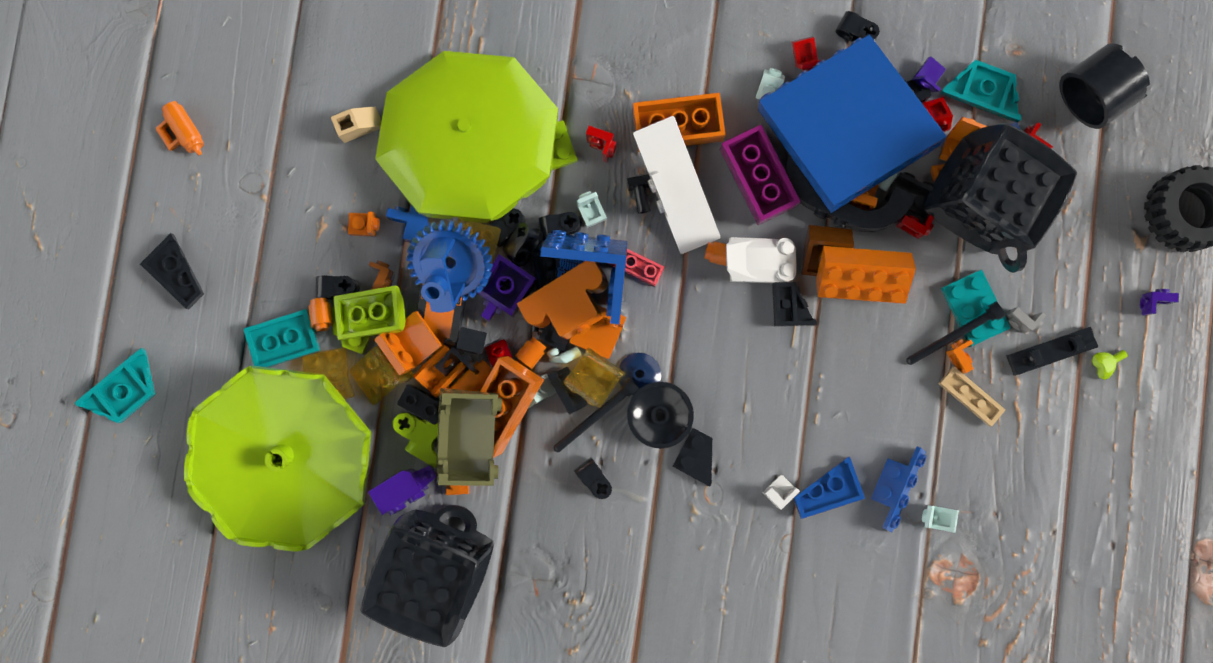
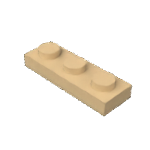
M952 367L938 383L989 427H992L1005 411L1000 404L956 367Z

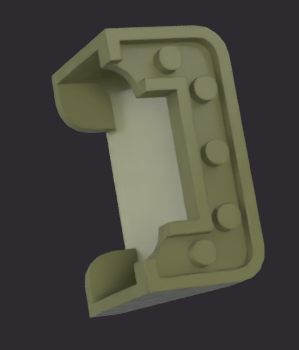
M440 388L436 461L438 485L494 486V479H498L499 473L498 465H494L493 460L495 416L497 411H501L502 398H498L497 393Z

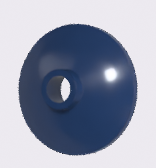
M633 353L620 363L618 381L620 386L624 385L623 382L630 377L639 388H642L649 383L660 382L661 369L658 362L652 356L645 353ZM637 370L643 371L644 376L642 378L636 377L635 372Z

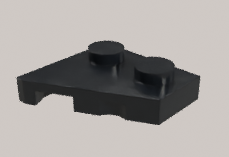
M692 428L672 467L710 487L712 484L713 438Z

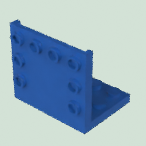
M553 230V233L548 234L541 247L542 257L616 264V267L611 269L606 316L611 317L610 324H620L628 241L610 239L609 235L599 234L595 238L588 237L587 233L576 232L575 235H566V231Z

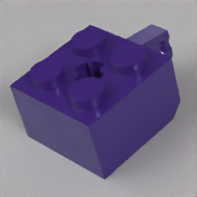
M499 254L493 262V267L490 271L492 273L487 285L483 287L480 293H477L485 299L483 304L486 308L481 317L487 321H490L495 313L500 315L502 311L514 318L519 310L517 303L528 297L537 283L535 277ZM508 282H511L509 284L511 286L510 290L506 289L505 291H502V284H508Z
M431 465L420 470H402L368 491L381 515L389 513L391 516L406 508V502L411 504L424 497V491L429 488L427 485L436 478V472Z

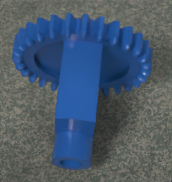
M444 220L440 221L439 226L432 222L430 228L424 226L422 232L418 231L410 242L411 245L407 250L409 254L406 257V260L409 261L407 269H414L410 277L418 276L415 285L424 284L421 288V295L429 302L432 312L443 313L454 310L460 296L463 301H466L469 296L474 298L476 293H480L488 283L492 273L490 271L493 267V264L489 263L491 262L492 255H487L490 248L482 247L485 242L484 239L476 240L478 232L470 234V226L466 230H462V223H459L457 228H455L453 221H450L448 226H446Z

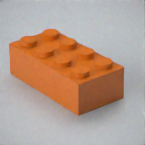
M720 92L633 103L632 112L635 131L674 116L685 146L723 142L725 138Z
M823 246L816 277L818 297L906 304L916 271L913 255L909 252Z
M509 356L498 358L480 391L497 393L498 398H502L501 411H497L495 416L493 458L501 455L544 381L543 378Z

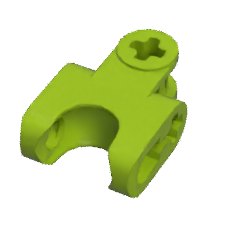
M410 413L398 414L393 420V428L398 434L410 440L404 450L436 468L437 453L434 450V442L438 438V423L433 425ZM408 418V424L410 425V427L402 429L403 424L401 423V420H406Z

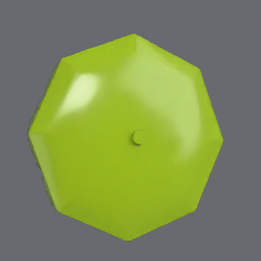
M443 51L386 92L375 159L419 214L438 219H452L456 217L469 222L487 223L504 216L518 204L520 199L536 192L550 177L554 141L557 132L558 108L514 57Z
M248 366L192 411L187 426V445H189V451L185 457L184 481L192 499L201 509L211 514L212 522L227 539L233 540L238 545L250 547L272 546L274 549L296 552L308 550L364 506L371 431L324 374Z

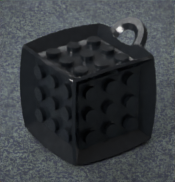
M1010 124L983 127L965 136L954 149L932 186L933 190L929 192L924 204V210L960 238L986 252L998 255L1003 267L1007 271L1015 273L1025 268L1027 251L1036 248L1059 215L1072 189L1077 171L1044 143ZM1007 247H1015L1017 249L1016 260L1013 261L1008 257Z
M459 505L445 506L438 510L436 514L422 510H411L401 515L390 529L372 568L361 604V614L410 638L440 647L449 646L459 636L478 595L491 559L494 541L476 530L477 521L473 513ZM450 517H458L463 520L465 529L464 531L444 524V522Z

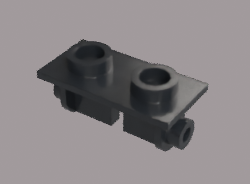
M536 250L532 256L538 289H541L556 279L553 270L554 258L542 257L541 250Z

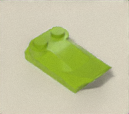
M396 285L334 296V306L331 309L333 335H336L338 340L385 333H398L404 330L406 322L404 300L400 288Z

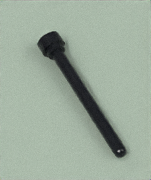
M997 301L988 305V309L982 315L909 356L906 359L907 364H915L989 320L994 321L996 319L998 321L1006 316L1002 307Z
M628 377L623 382L624 385L621 386V390L556 443L553 447L554 451L557 453L562 451L626 396L634 395L640 389L638 385Z

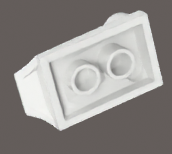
M729 238V243L726 244L727 271L730 273V282H793L797 271L796 248L791 239Z

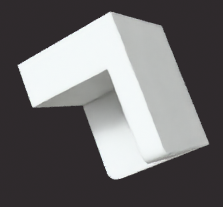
M780 475L762 493L778 509L782 510L800 491L783 475Z

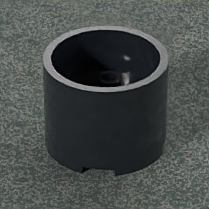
M1110 43L1065 73L1060 79L1059 89L1065 105L1081 123L1093 129H1101L1147 97L1146 91L1147 86L1150 85V80L1145 67L1137 56L1132 58L1123 51L1122 45Z

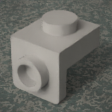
M1019 307L1010 309L1005 314V317L1009 319V324L1015 329H1020L1023 333L1037 331L1044 322L1042 320L1046 316L1041 312L1030 318Z

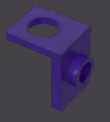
M930 56L912 80L923 90L929 88L931 93L939 92L941 88L936 83L946 69Z

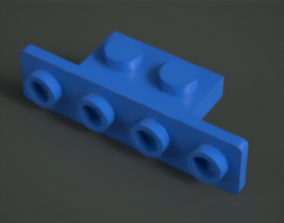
M918 446L914 451L909 466L889 458L887 459L871 496L872 500L890 507L883 529L891 533L900 523L901 517L899 515L901 510L907 506L909 491L915 487L918 480L917 472L920 467L924 466L926 461V451Z

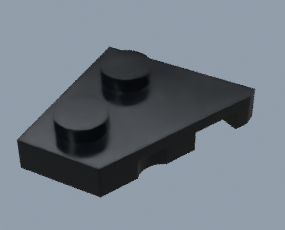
M796 282L772 283L774 327L817 325V321L815 318H812L807 308L809 306L801 296V291Z

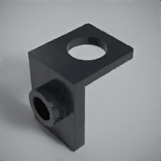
M454 347L435 365L436 369L447 376L462 361L476 375L479 374V371L471 364L474 360L466 352L460 354ZM452 359V363L448 367L443 368L445 362Z

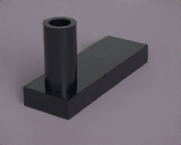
M649 174L627 178L628 191H634L638 214L651 211L646 188L650 187L648 184V180H651Z

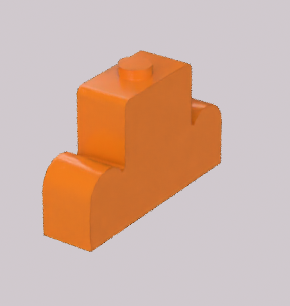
M584 261L518 302L517 306L529 324L538 328H544L552 322L559 336L570 339L577 334L586 333L590 330L591 325L603 318L591 294L602 293L608 286V280L598 262Z

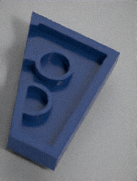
M849 456L793 499L800 519H804L863 500L865 496Z

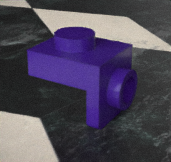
M1155 289V292L1142 294L1139 304L1142 315L1156 314L1157 304L1168 305L1179 302V293H1170V289Z

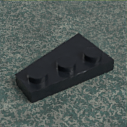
M170 233L140 263L185 309L189 310L204 295L174 234Z

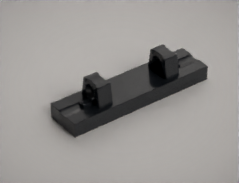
M1087 327L1008 354L1006 357L1013 375L1016 376L1098 348V344L1092 328ZM1068 340L1071 341L1074 350H1071Z

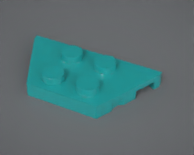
M975 59L940 92L941 95L1017 123L1021 120L1017 104L1019 102V95L1016 90V74Z
M144 348L137 350L79 398L75 405L88 409L99 416H104L113 422H124L156 395L146 350Z

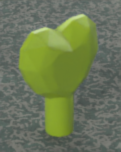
M1121 350L1114 355L1106 352L1096 353L1092 358V363L1097 368L1099 378L1103 380L1109 379L1116 369V364L1127 358L1128 355L1125 350Z

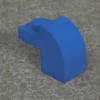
M412 205L409 213L408 209L395 206V209L388 208L386 217L389 220L406 224L403 239L406 242L410 243L418 231L422 232L424 226L430 228L431 223L428 217L419 214Z

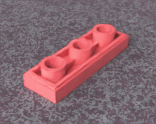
M627 249L625 273L655 287L665 267ZM629 259L634 260L635 264L629 266L627 264V261ZM606 263L612 267H616V264Z

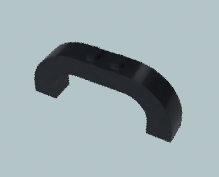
M788 156L786 174L801 201L800 204L814 211V215L818 218L825 220L827 217L833 220L834 224L840 228L845 229L847 226L861 232L885 230L896 224L907 213L916 195L895 187L888 202L880 209L866 211L847 203L831 213L792 157Z

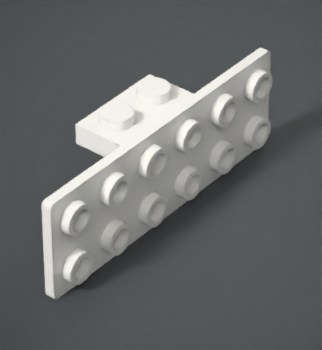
M668 117L633 132L651 179L648 180V184L652 193L656 192L659 200L656 201L660 213H664L679 252L684 254L706 245L708 242L720 239L719 231L675 117Z

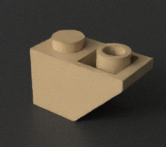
M376 107L352 108L331 116L338 137L344 143L381 128L382 120Z

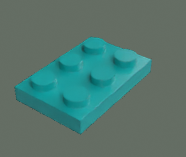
M982 269L940 288L959 327L985 313L988 305L997 301ZM1003 317L998 321L996 319L994 321L989 320L963 336L966 341L972 340L973 344L969 346L972 347L1011 329L1006 317Z
M308 309L243 329L254 366L269 368L321 351L315 329L311 328Z

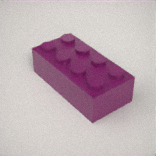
M762 125L721 144L719 150L758 226L796 208L801 201Z

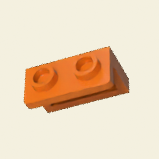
M444 344L413 375L435 398L439 396L440 388L449 389V384L454 379L461 377L466 367L460 361L447 376L435 368V365L450 350ZM452 359L447 360L443 368L448 367L452 363Z

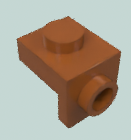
M379 260L376 263L370 261L369 266L379 271L371 290L392 286L393 281L391 278L394 272L388 269L390 265Z

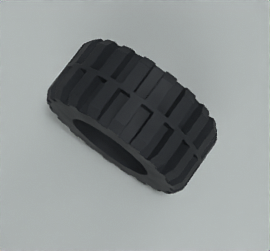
M1201 165L1187 166L1162 177L1161 180L1152 186V190L1146 196L1149 201L1144 203V210H1147V214L1144 217L1145 222L1149 221V231L1157 235L1155 239L1159 243L1165 242V247L1169 249L1176 248L1178 252H1195L1212 247L1213 168L1209 166L1203 168ZM1183 191L1195 194L1204 205L1205 219L1200 228L1188 224L1180 214L1179 198Z

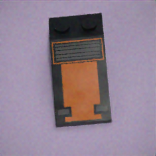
M420 288L417 311L441 345L444 344L451 349L454 344H457L466 301H463L460 296L454 310L443 313L432 312L429 302L422 297Z

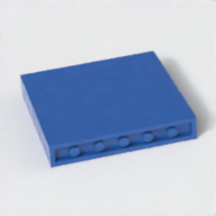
M870 35L863 39L861 37L856 39L850 47L845 50L843 48L838 50L828 60H821L815 65V68L810 71L805 70L801 72L795 80L783 83L775 92L766 93L761 97L758 106L759 113L831 213L939 148L947 137Z

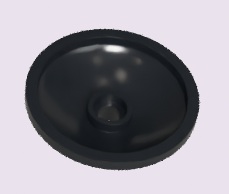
M653 382L643 386L633 395L627 409V420L631 432L641 443L652 448L663 449L677 445L688 435L693 425L694 411L689 397L678 386L668 382ZM661 411L664 414V417L661 420L657 419L655 416L656 412Z

